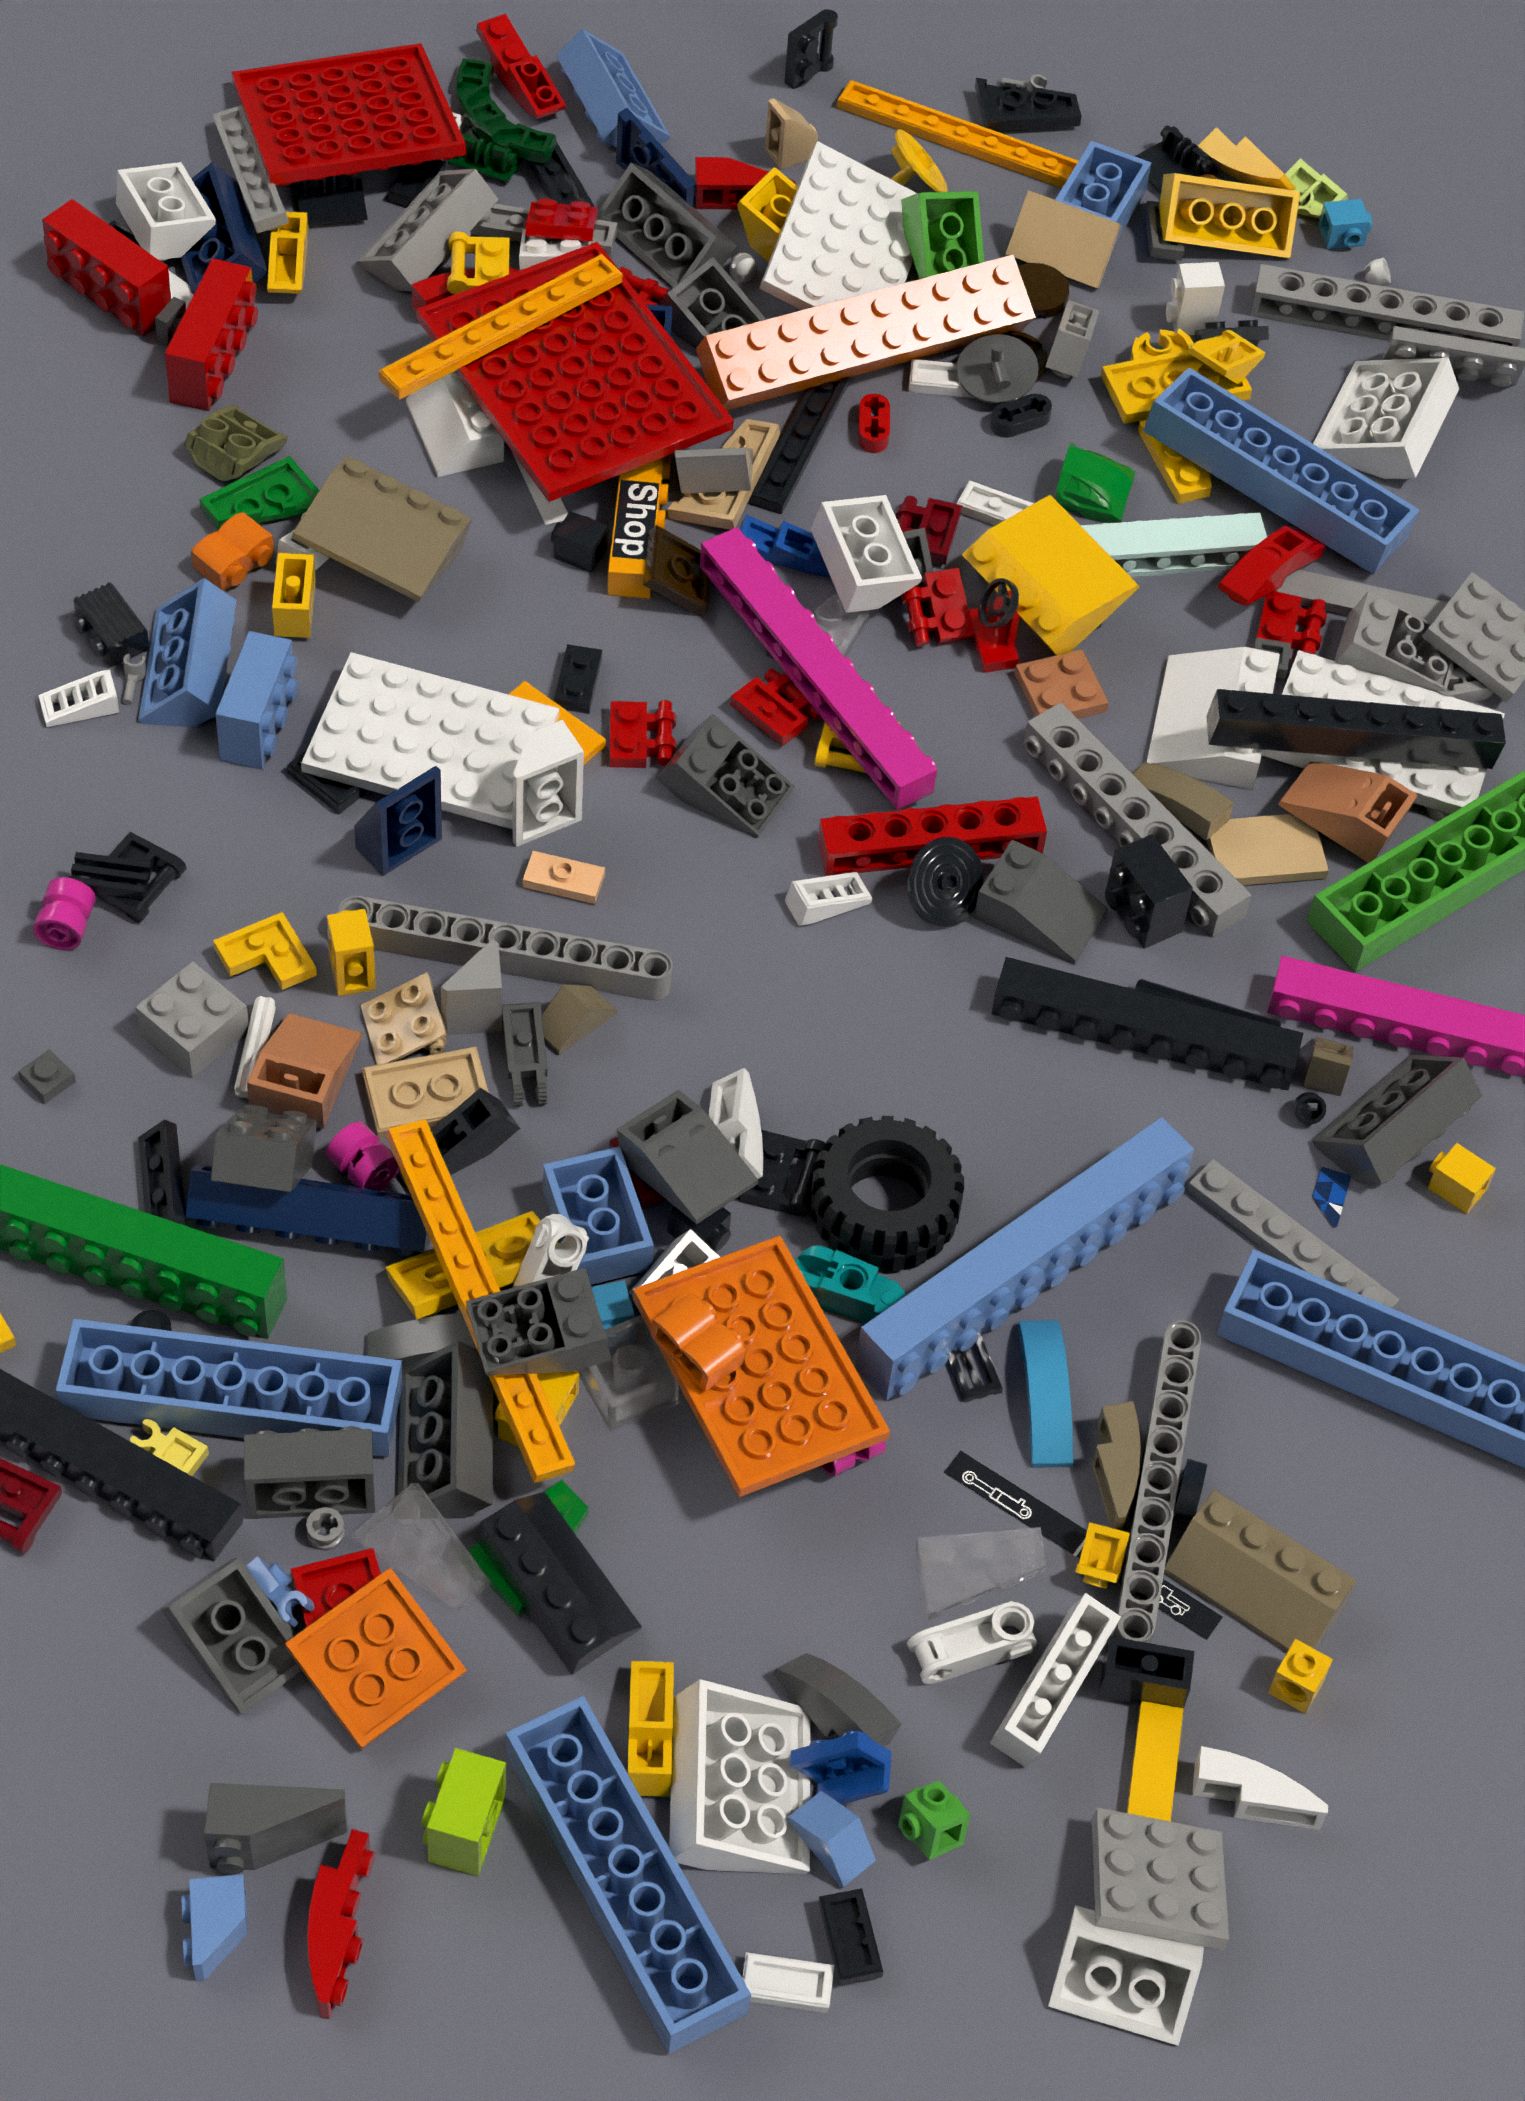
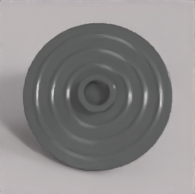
M988 335L974 340L962 351L957 362V377L963 389L970 396L982 402L1002 404L1017 400L1032 389L1038 377V361L1032 349L1023 341L1008 335Z

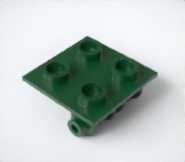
M471 127L466 134L462 133L466 143V155L457 156L449 160L448 164L462 169H476L481 175L509 183L523 159L517 157V154L513 153V150L510 148H503L494 145L492 142H486Z

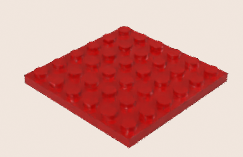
M422 43L231 72L240 105L243 106L270 184L286 186L298 181H317L330 176L354 175L361 171L374 169L387 170L393 166L419 165L425 161L451 160L457 156L466 155V143Z

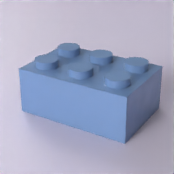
M1091 141L1055 200L1122 224L1117 237L1118 240L1146 193L1152 162Z
M253 631L248 632L216 711L220 761L263 770L267 757H273L278 740L276 734L279 728L284 729L288 718L289 701H295L299 689V680L294 679L297 668V656H293L292 640Z
M620 1146L543 1164V1192L550 1214H561L567 1217L573 1225L584 1228L589 1237L585 1254L577 1270L586 1268L590 1284L648 1271L653 1265L654 1244ZM565 1236L559 1239L560 1243L564 1240Z

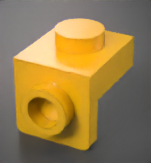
M1089 1522L1081 1557L1075 1571L1076 1573L1084 1574V1583L1107 1588L1109 1581L1113 1583L1119 1582L1130 1532Z

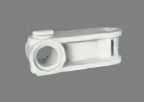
M552 1214L542 1219L535 1229L534 1236L512 1288L577 1270L589 1240L586 1230L573 1225L567 1217L561 1214ZM565 1236L561 1243L555 1245L561 1237Z
M1010 1601L920 1631L908 1640L907 1645L910 1652L916 1654L920 1663L922 1682L924 1684H934L1033 1652L1037 1641L1032 1632L1034 1619L1030 1610L1023 1604ZM1013 1626L1019 1629L1020 1633L1015 1635L1007 1634L1002 1628Z

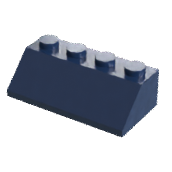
M211 162L191 178L216 219L215 225L180 257L192 294L195 293L212 258L251 267L252 282L257 283L268 274L238 182Z

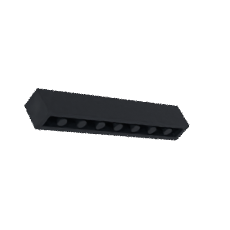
M1217 689L1206 715L1209 745L1493 769L1506 744L1502 714Z
M1009 957L1005 958L991 1014L1009 1021L1032 1024L1044 1030H1055L1074 1035L1082 1040H1094L1113 1045L1121 1050L1129 1049L1151 1055L1156 1059H1167L1187 1064L1195 1069H1206L1225 1074L1230 1078H1241L1261 1083L1269 1088H1280L1288 1091L1304 1034L1303 1032Z
M0 1369V1441L6 1443L11 1452L21 1458L29 1456L41 1463L46 1472L54 1477L61 1478L64 1476L75 1482L78 1489L90 1497L98 1495L105 1499L121 1515L125 1517L133 1515L144 1521L146 1526L156 1535L161 1537L168 1535L176 1539L190 1554L197 1557L204 1555L213 1561L217 1559L243 1523L241 1503Z

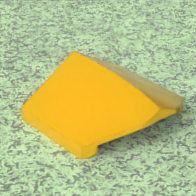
M1225 330L1220 336L1199 340L1188 345L1189 354L1237 384L1257 366L1266 353L1232 330Z

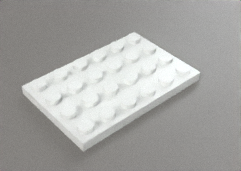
M817 141L809 156L759 289L800 310H805L905 283L913 258L904 235L901 199L917 193Z
M1300 650L1297 652L1282 695L1502 714V718L1505 713L1454 697L1444 696L1437 692L1382 675L1359 670L1350 665H1341L1333 660ZM1262 750L1261 754L1262 756L1303 769L1311 761L1387 775L1418 795L1414 803L1448 814H1452L1478 798L1487 771L1484 768Z
M351 652L301 762L302 772L389 795L432 767L437 766L441 770L442 810L513 829L514 769L528 734L540 726L557 722L559 719V708Z

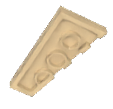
M746 419L722 446V448L753 449L751 491L684 493L685 495L679 502L674 501L668 507L669 519L729 530L736 528L780 436L779 424Z

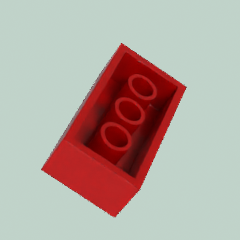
M73 199L42 219L47 266L54 276L61 277L72 285L79 294L86 295L100 309L105 312L108 311L118 318L125 327L132 328L144 337L156 328L155 317L171 300L167 265Z
M214 258L211 259L165 351L170 402L209 411L214 400L221 397L224 379L226 375L232 374L235 366V357L238 351H243L247 340V332L250 327L254 328L258 318V308L254 307L257 287L256 283L252 282L251 267Z

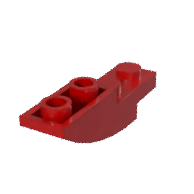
M506 14L477 23L476 32L490 54V62L494 65L495 74L514 100L526 112L539 119L566 109L564 100L537 55L531 57Z
M1285 525L1250 550L1220 581L1218 589L1228 594L1232 601L1247 606L1281 588L1288 574L1321 558L1326 545L1299 528L1292 530Z
M355 1829L351 1830L338 1869L320 1864L309 1909L308 1956L310 1974L320 2017L330 2019L334 2005L342 2006L349 1985V1980L344 1979L349 1963L356 1965L363 1946V1938L358 1937L357 1920L353 1919L361 1897V1892L356 1891L361 1876L368 1878L374 1863L375 1852L370 1850L369 1833Z

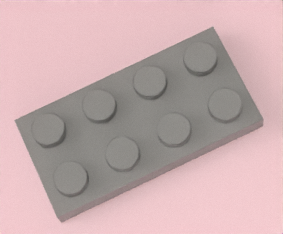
M1394 326L1383 360L1449 357L1454 375H1457L1459 379L1464 381L1481 379L1490 381L1491 384L1498 387H1508L1516 385L1525 367V348Z

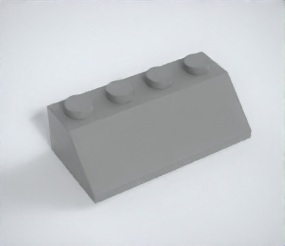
M476 169L440 171L357 262L362 268L395 290L412 291L413 283L428 278L435 269L442 267L450 259L449 254L452 252L448 246L450 234L460 231L470 237V231L473 227L490 216L492 213L491 208L499 199Z

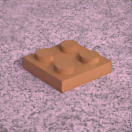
M1083 650L1016 665L1014 674L1035 717L1060 702L1077 719L1107 712L1109 702Z

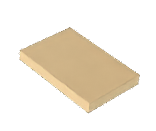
M1028 190L1006 255H1014L1015 258L1028 263L1049 265L1068 278L1099 288L1122 224Z
M1293 814L1230 819L1207 840L1209 852L1242 885L1327 879L1329 869L1318 830Z
M476 1046L362 1068V1077L379 1139L386 1138L388 1128L426 1119L429 1128L432 1129L480 1087L488 1092Z

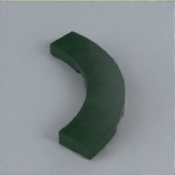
M462 59L456 78L457 99L461 113L468 125L488 143L492 142L494 145L510 148L519 158L547 164L557 145L556 135L531 129L520 123L515 125L507 120L506 114L490 96V83L494 74L493 63Z

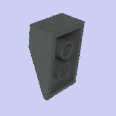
M714 257L710 258L669 291L658 303V305L673 306L671 330L695 349L706 335L767 320Z
M1011 840L979 890L974 918L1075 965L1106 915L1108 908L1045 854Z
M240 1557L229 1560L161 1608V1611L185 1646L239 1714H243L302 1671L285 1648V1643L294 1636Z
M210 1783L204 1835L210 1868H216L219 1872L239 1874L243 1870H256L347 1833L345 1789Z

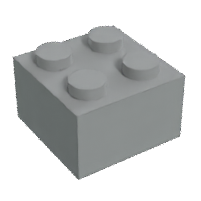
M193 961L135 1007L139 1034L191 1078L195 1077L247 1034L249 1026L247 1006Z

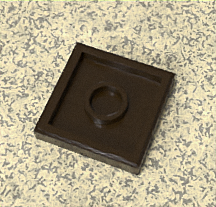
M656 525L649 531L643 585L700 617L708 611L711 580L700 568L701 550Z

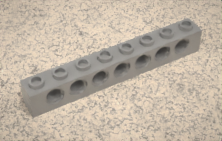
M1260 264L1250 316L1388 341L1394 326L1519 347L1524 311Z
M1061 702L1027 721L1023 743L1027 752L1032 757L1037 758L1048 769L1054 780L1060 781L1070 791L1074 800L1079 805H1083L1095 817L1096 822L1101 828L1107 829L1119 842L1120 847L1151 834L1155 836L1193 887L1187 912L1198 927L1203 928L1211 937H1214L1246 917L1252 896L1249 891Z

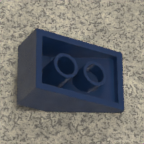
M437 766L432 767L376 802L354 825L355 848L382 876L442 839L441 770Z

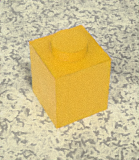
M1456 1143L1448 1154L1440 1152L1431 1164L1429 1171L1433 1173L1428 1189L1467 1214L1487 1191L1496 1168Z

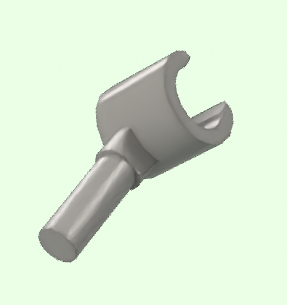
M1034 74L1030 77L1029 82L1002 77L1001 85L1004 86V82L1016 84L1017 89L1033 92L1037 88L1045 89L1047 78L1040 74Z
M126 654L123 658L124 676L127 679L123 698L124 704H132L137 681L145 678L146 664L143 655L141 662L137 664L130 663V654Z

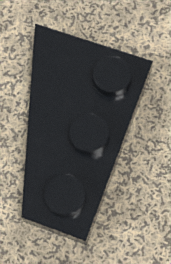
M976 78L975 91L985 128L1003 131L1080 126L1082 115L1076 94L1037 88L1030 92L1016 89V84L1004 82V87L988 85L987 79Z

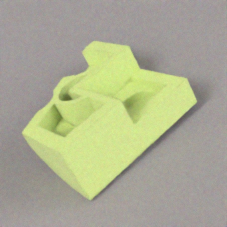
M1301 158L1285 173L1296 187L1294 191H1300L1298 214L1320 219L1324 202L1348 200L1346 192L1325 174L1319 175Z

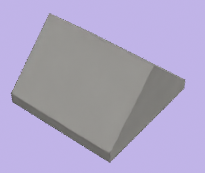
M752 448L675 450L681 493L751 491Z
M494 939L486 944L441 986V1016L447 1035L502 1032V981L499 944Z

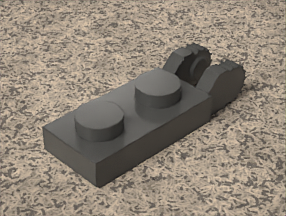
M540 1002L503 1004L502 1022L508 1079L512 1081L514 1106H523L524 1088L522 1087L521 1078L536 1077L535 1095L538 1104H547L546 1076L548 1068Z

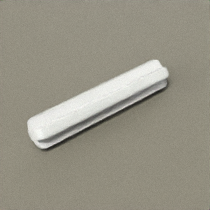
M258 996L254 1000L234 1087L235 1094L239 1098L248 1099L247 1081L260 1051L269 1040L276 1009L275 1000L271 997Z

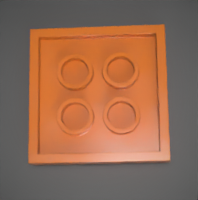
M391 1567L285 1643L287 1651L360 1750L370 1745L467 1672V1669Z

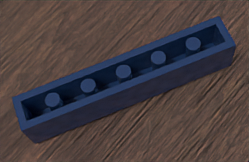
M198 1164L191 1170L185 1217L196 1219V1224L200 1226L220 1227L221 1222L235 1224L237 1231L246 1233H259L260 1228L276 1230L275 1236L287 1239H298L299 1234L315 1236V1242L328 1245L339 1244V1240L355 1242V1248L370 1251L378 1250L379 1246L392 1247L395 1254L403 1256L418 1255V1251L425 1252L430 1244V1238L412 1196L409 1194L301 1179L292 1192L212 1181L211 1165Z

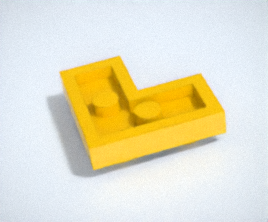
M283 912L213 940L214 950L230 977L263 963L267 964L282 990L317 976L315 964Z

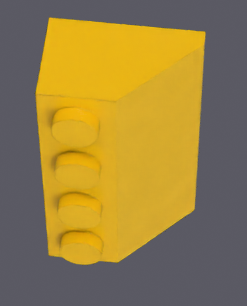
M1176 173L1164 174L1159 202L1163 241L1290 258L1300 191Z

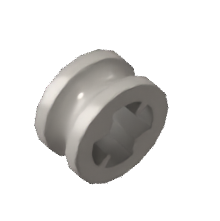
M323 1507L313 1511L307 1518V1538L313 1547L318 1550L327 1551L341 1544L344 1539L345 1530L343 1517L338 1511L333 1508ZM321 1523H330V1535H321Z

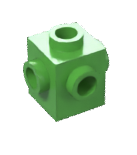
M938 1780L924 1787H916L904 1795L898 1827L908 1840H911L928 1860H931L964 1845L971 1814L962 1805L959 1798L952 1794Z

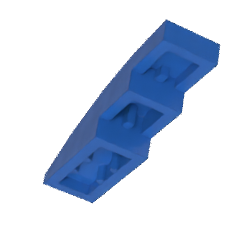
M746 514L741 523L740 531L746 538L752 539L758 553L765 561L801 572L831 578L811 532L784 520L780 527L776 528Z

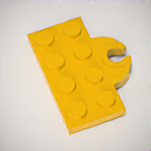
M1180 328L1178 332L1159 330L1158 344L1164 349H1155L1150 345L1151 336L1148 332L1142 334L1139 338L1135 337L1130 361L1102 366L1100 375L1124 424L1147 420L1154 400L1188 368L1198 372L1241 400L1250 399L1252 388L1246 377L1237 384L1189 354L1188 345L1193 344V341Z

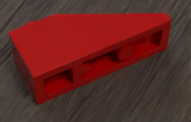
M695 157L696 209L738 210L737 204L769 171L729 157Z

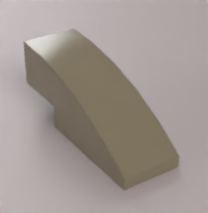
M1143 763L1132 773L1181 824L1183 823L1205 840H1208L1230 820L1234 802L1191 776L1167 767Z
M1134 1401L1102 1406L1097 1423L1102 1444L1096 1446L1092 1461V1468L1109 1526L1122 1531L1134 1498L1140 1468V1432Z

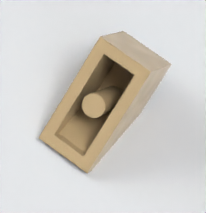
M774 98L768 100L765 151L781 170L808 160L818 140L815 127L809 124L798 111Z

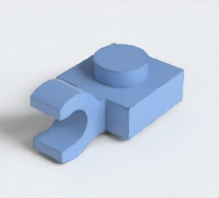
M256 1556L246 1565L264 1594L276 1605L279 1616L291 1626L295 1627L298 1624L292 1615L296 1605L301 1604L310 1612L315 1609L314 1603L309 1597L300 1591H292L288 1584L292 1582V1578L277 1562L269 1565Z

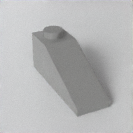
M1068 300L1045 367L1052 369V373L1063 378L1073 376L1078 378L1100 310Z

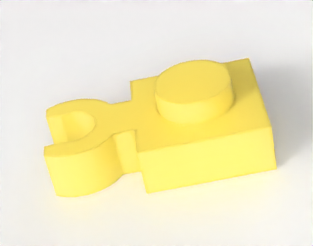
M144 1419L142 1426L143 1431L152 1436L147 1440H140L133 1435L130 1438V1442L191 1476L194 1475L209 1455L207 1445L175 1427L166 1436L161 1433L158 1424L149 1419Z

